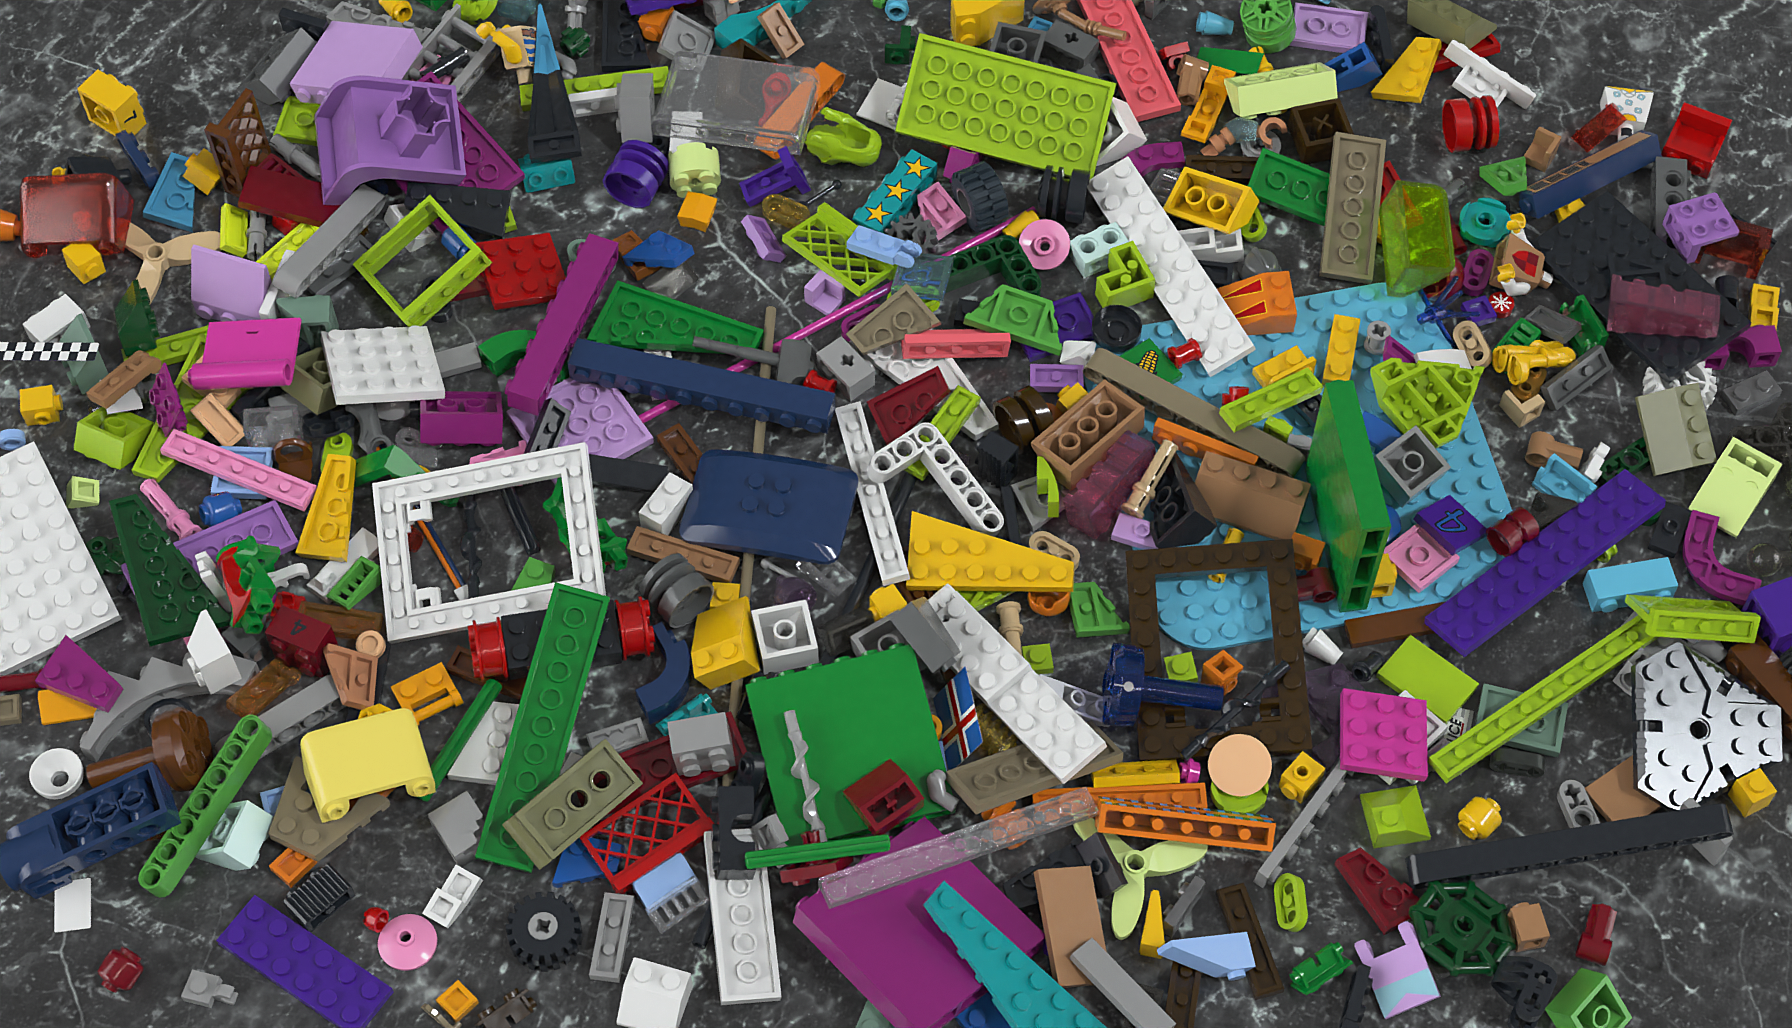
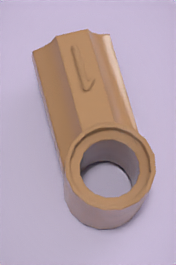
M1187 54L1183 55L1178 65L1177 75L1180 78L1176 93L1180 103L1185 106L1195 105L1198 102L1201 85L1209 68V62Z
M1539 431L1532 433L1525 460L1534 467H1545L1549 457L1555 453L1574 469L1578 470L1583 449L1557 442L1552 435Z

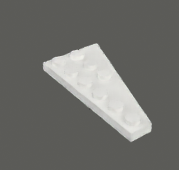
M901 341L865 356L858 350L860 356L869 360L875 367L898 384H902L939 366L951 392L933 408L937 413L958 385L978 395L953 358L903 359ZM981 399V402L961 430L976 441L982 436L988 435L990 431L998 430L999 423Z

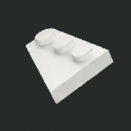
M492 703L447 774L449 780L496 785L519 704Z

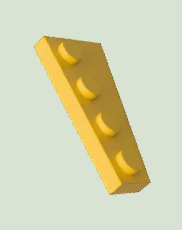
M328 454L295 552L300 557L347 562L356 460L352 456Z

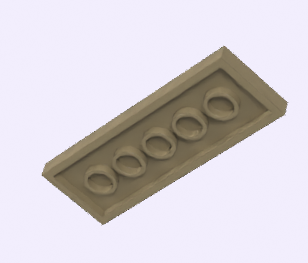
M1336 132L1334 135L1319 273L1321 277L1371 284L1373 281L1386 140L1341 132Z
M1092 720L1086 723L1106 742L1107 747L1068 781L1123 761V752ZM1025 744L946 771L947 778L945 779L975 814L1062 784Z

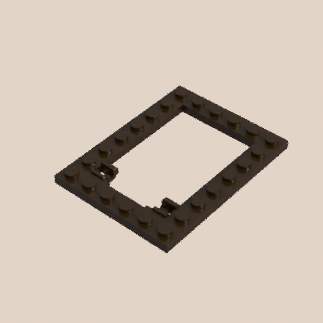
M1293 539L1125 551L1140 761H1185L1179 753L1194 740V737L1203 734L1209 729H1195V725L1186 726L1184 703L1164 705L1155 579L1267 571L1275 666L1284 660L1291 669L1277 681L1278 697L1261 698L1259 705L1260 721H1252V726L1230 727L1231 729L1226 733L1211 738L1206 747L1200 749L1191 758L1193 760L1209 759L1213 747L1220 740L1235 734L1249 735L1258 739L1267 748L1270 755L1298 754L1302 751L1304 753H1312ZM1271 709H1279L1280 715L1271 716ZM1174 716V722L1166 723L1165 717Z

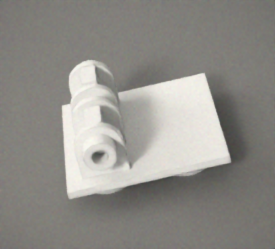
M878 78L856 116L895 130L907 83L900 87Z

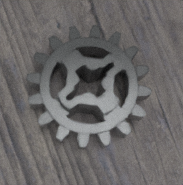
M909 213L908 219H904L900 215L898 223L891 221L892 228L884 229L887 235L904 241H913V243H918L922 247L920 256L913 257L918 267L921 266L920 260L929 261L928 254L936 253L934 245L939 244L936 237L937 231L932 226L929 219L924 220L922 215H919L916 219H914L912 213Z

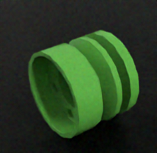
M1243 0L1240 15L1247 42L1252 48L1260 46L1263 48L1264 53L1271 54L1282 51L1291 44L1297 30L1291 0Z

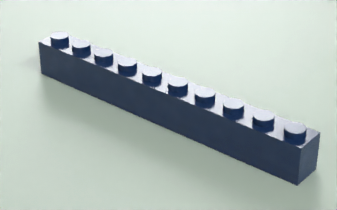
M577 338L568 362L570 379L580 383H594L604 388L626 390L631 394L640 393L652 396L655 399L677 401L682 405L691 404L710 411L719 410L734 416L742 415L755 418L761 422L770 421L785 427H798L812 433L821 432L828 434L836 408L835 393L580 338Z

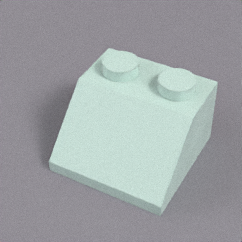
M248 800L230 803L195 857L235 871L251 869L259 858V850L263 841L269 837L268 832L274 817Z

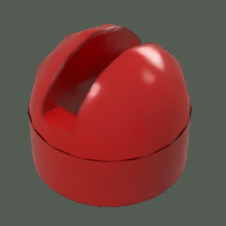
M371 907L364 912L365 918L363 923L372 931L379 933L388 923L389 913L387 910Z

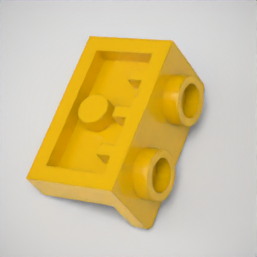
M1296 345L1254 367L1252 375L1262 387H1266L1305 368H1309L1314 374L1317 360L1314 356L1307 359Z

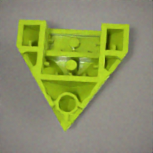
M1390 358L1371 367L1370 373L1379 407L1404 435L1414 426H1417L1435 448H1439L1458 438L1485 367L1474 366L1473 369L1460 368L1459 364L1418 360L1417 363L1402 362L1400 358Z

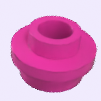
M1193 758L1184 761V763L1181 762L1178 767L1181 783H1197L1200 775V763L1194 762Z

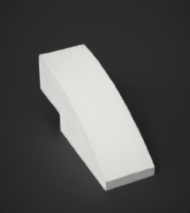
M1208 227L1178 231L1197 260L1225 263L1244 261L1241 228L1231 234L1220 231L1215 232L1214 229Z

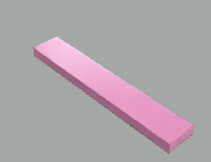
M173 429L160 449L161 454L304 512L317 489V486L176 429Z

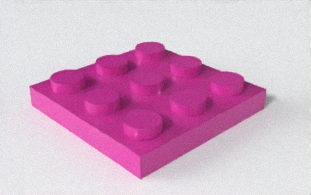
M1343 688L1340 693V770L1425 781L1428 777L1427 700Z

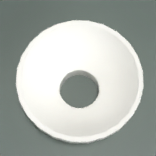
M63 748L51 749L39 755L33 762L29 772V779L35 791L48 799H62L71 795L79 788L84 777V769L79 757L74 752ZM67 774L69 779L65 785L61 787L53 785V780L57 775Z

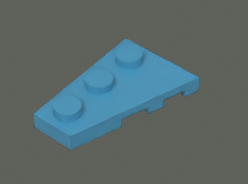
M171 152L143 210V218L193 233L195 185L183 177L188 168L185 166V163L189 157Z

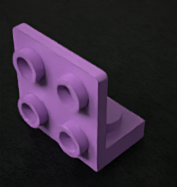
M1715 192L1670 205L1662 223L1680 256L1687 264L1695 262L1701 246L1737 236L1739 233L1738 227Z

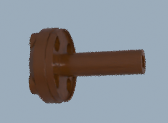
M176 707L157 715L152 724V745L89 764L86 773L90 785L96 788L153 762L159 767L164 779L174 790L178 792L194 790L213 762L209 729L205 719L202 716L197 717L184 707Z

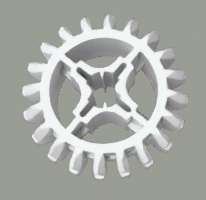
M1702 361L1668 384L1649 366L1643 379V395L1673 387L1699 383L1704 408L1707 411L1710 404L1713 403L1717 392V386L1715 385L1716 377L1711 376L1712 368H1704L1705 361Z

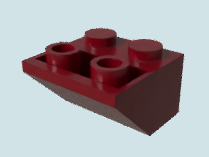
M891 759L843 791L845 797L873 835L885 834L924 807V797L909 776Z

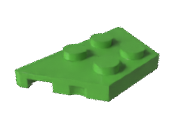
M1004 284L997 288L992 296L985 298L972 313H967L964 318L963 324L989 333H1010V338L1013 341L1060 356L1062 350V343H1059L1057 333L1058 324L1054 318L1053 301Z

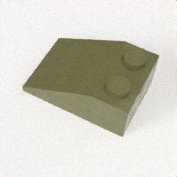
M321 346L296 356L291 385L280 387L316 415L337 407L323 347Z

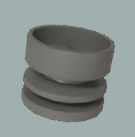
M676 553L663 558L649 570L641 582L639 592L645 600L648 599L651 607L658 609V614L671 627L679 628L697 618V614L702 613L712 600L714 586L702 574L696 572L695 567L682 554Z

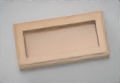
M212 392L190 410L222 446H233L248 433Z

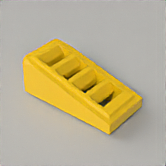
M1153 890L1150 894L1139 953L1140 955L1162 959L1163 956L1158 955L1157 948L1165 944L1159 891Z

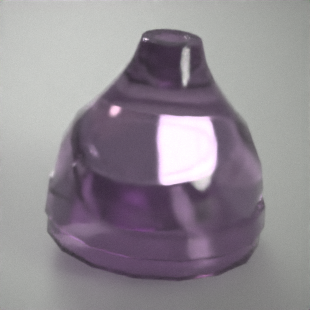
M780 575L776 578V589L774 591L776 606L806 600L809 611L812 609L817 600V593L811 584L799 577Z

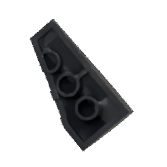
M1175 452L1166 471L1154 489L1156 492L1154 501L1150 503V510L1154 512V520L1150 522V532L1155 546L1159 549L1199 544L1217 527L1210 507Z

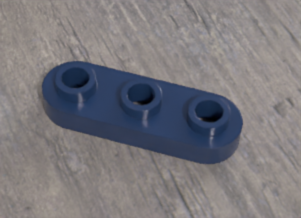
M126 130L115 134L120 147L148 190H153L160 175L155 166L150 167L148 165L150 160L143 149L138 150L137 146L139 144L132 132L128 134Z

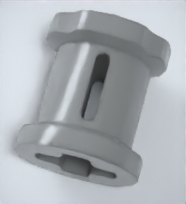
M1378 320L1368 325L1367 337L1364 341V348L1367 352L1374 355L1383 353L1385 339L1391 335V328L1387 323Z

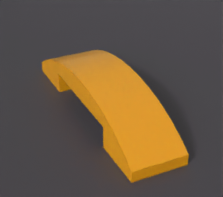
M1215 65L1211 66L1204 82L1202 93L1192 115H1189L1184 125L1181 136L1203 143L1208 140L1228 97L1224 79L1235 77V71Z

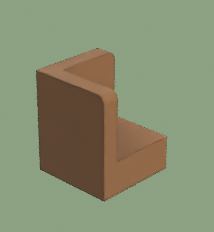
M1538 127L1532 144L1524 154L1526 164L1545 173L1556 156L1562 137L1542 127Z

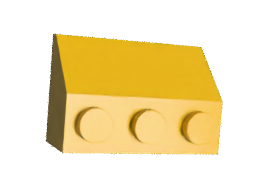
M1184 167L1163 209L1168 215L1231 234L1249 223L1259 203V199L1251 187Z

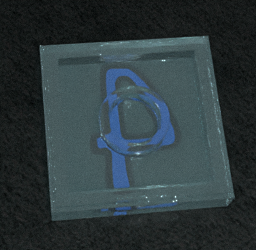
M921 253L920 256L913 257L915 262L911 268L897 266L891 286V295L896 293L905 284H908L920 299L943 301L954 263L953 257Z

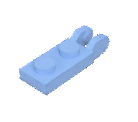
M858 225L846 242L847 249L891 265L904 266L905 268H911L915 262L913 257H918L922 253V247L918 243H913L910 240L904 241Z

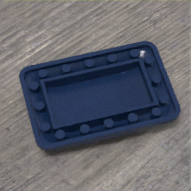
M712 449L706 451L700 458L692 485L693 490L687 501L679 533L682 540L688 544L817 564H831L839 558L858 488V476L853 470L809 460L754 452Z

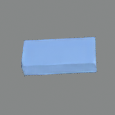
M678 853L636 880L632 887L633 892L650 914L696 884L698 879L682 853Z

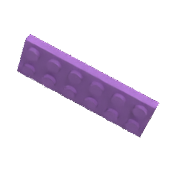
M273 500L176 541L173 544L200 576L195 555L206 551L218 567L216 563L218 552L226 545L244 540L248 536H254L256 543L279 547L280 555L296 549L299 542L276 500ZM124 563L121 565V568L134 593L127 565Z

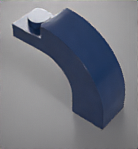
M662 622L654 625L653 630L655 642L666 661L665 669L656 680L635 690L637 702L649 725L668 716L682 703L689 690L692 677L689 650L685 640L677 642L671 629L667 631Z

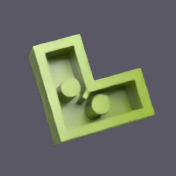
M1134 241L1110 248L1107 266L1110 273L1098 276L1096 281L1095 296L1102 308L1109 305L1129 307L1153 298L1156 280Z

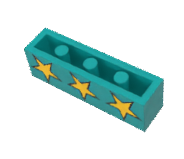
M911 149L906 156L900 158L894 171L884 177L882 185L877 191L873 190L865 205L855 211L853 215L854 223L885 234V228H892L890 222L898 223L900 215L905 217L917 203V195L929 188L937 179V163Z

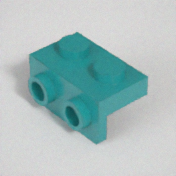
M529 154L518 159L520 169L525 173L523 182L527 193L575 183L571 158L531 164Z

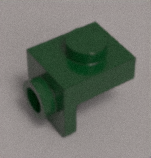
M901 25L900 44H885V63L909 65L910 51H915L916 36H911V26Z

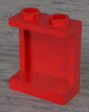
M1684 102L1670 136L1663 147L1662 157L1687 159V170H1691L1693 175L1707 179L1732 120Z

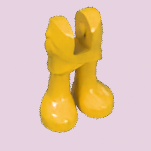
M1535 340L1529 346L1511 344L1498 346L1492 353V365L1498 373L1507 371L1509 381L1514 385H1519L1526 382L1531 368L1565 367L1575 361L1576 355L1572 349L1564 347L1559 341L1543 342Z

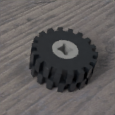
M548 891L547 897H543L542 892H536L535 899L531 900L529 895L523 898L525 904L521 905L517 902L514 905L515 913H509L507 917L509 924H506L507 939L514 957L518 958L519 963L523 966L527 963L529 969L534 971L536 966H540L541 972H548V966L553 965L554 970L560 969L559 962L564 961L567 965L571 962L570 955H577L579 952L578 945H582L583 938L581 933H583L578 911H575L571 901L567 903L566 897L559 895L558 899L555 898L554 892Z

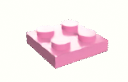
M1415 524L1389 544L1383 553L1389 554L1390 562L1395 564L1397 573L1418 593L1456 565L1460 559L1457 554L1452 556L1419 524Z

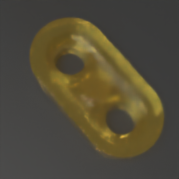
M770 194L762 201L763 215L767 219L790 229L810 218V211L805 205L782 195Z

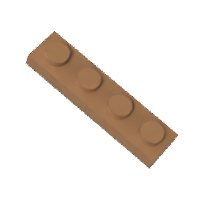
M639 526L636 527L627 546V554L655 563L671 554L680 553L695 567L696 572L702 574L707 579L720 583H731L740 564L739 557L707 547L688 544L681 539Z

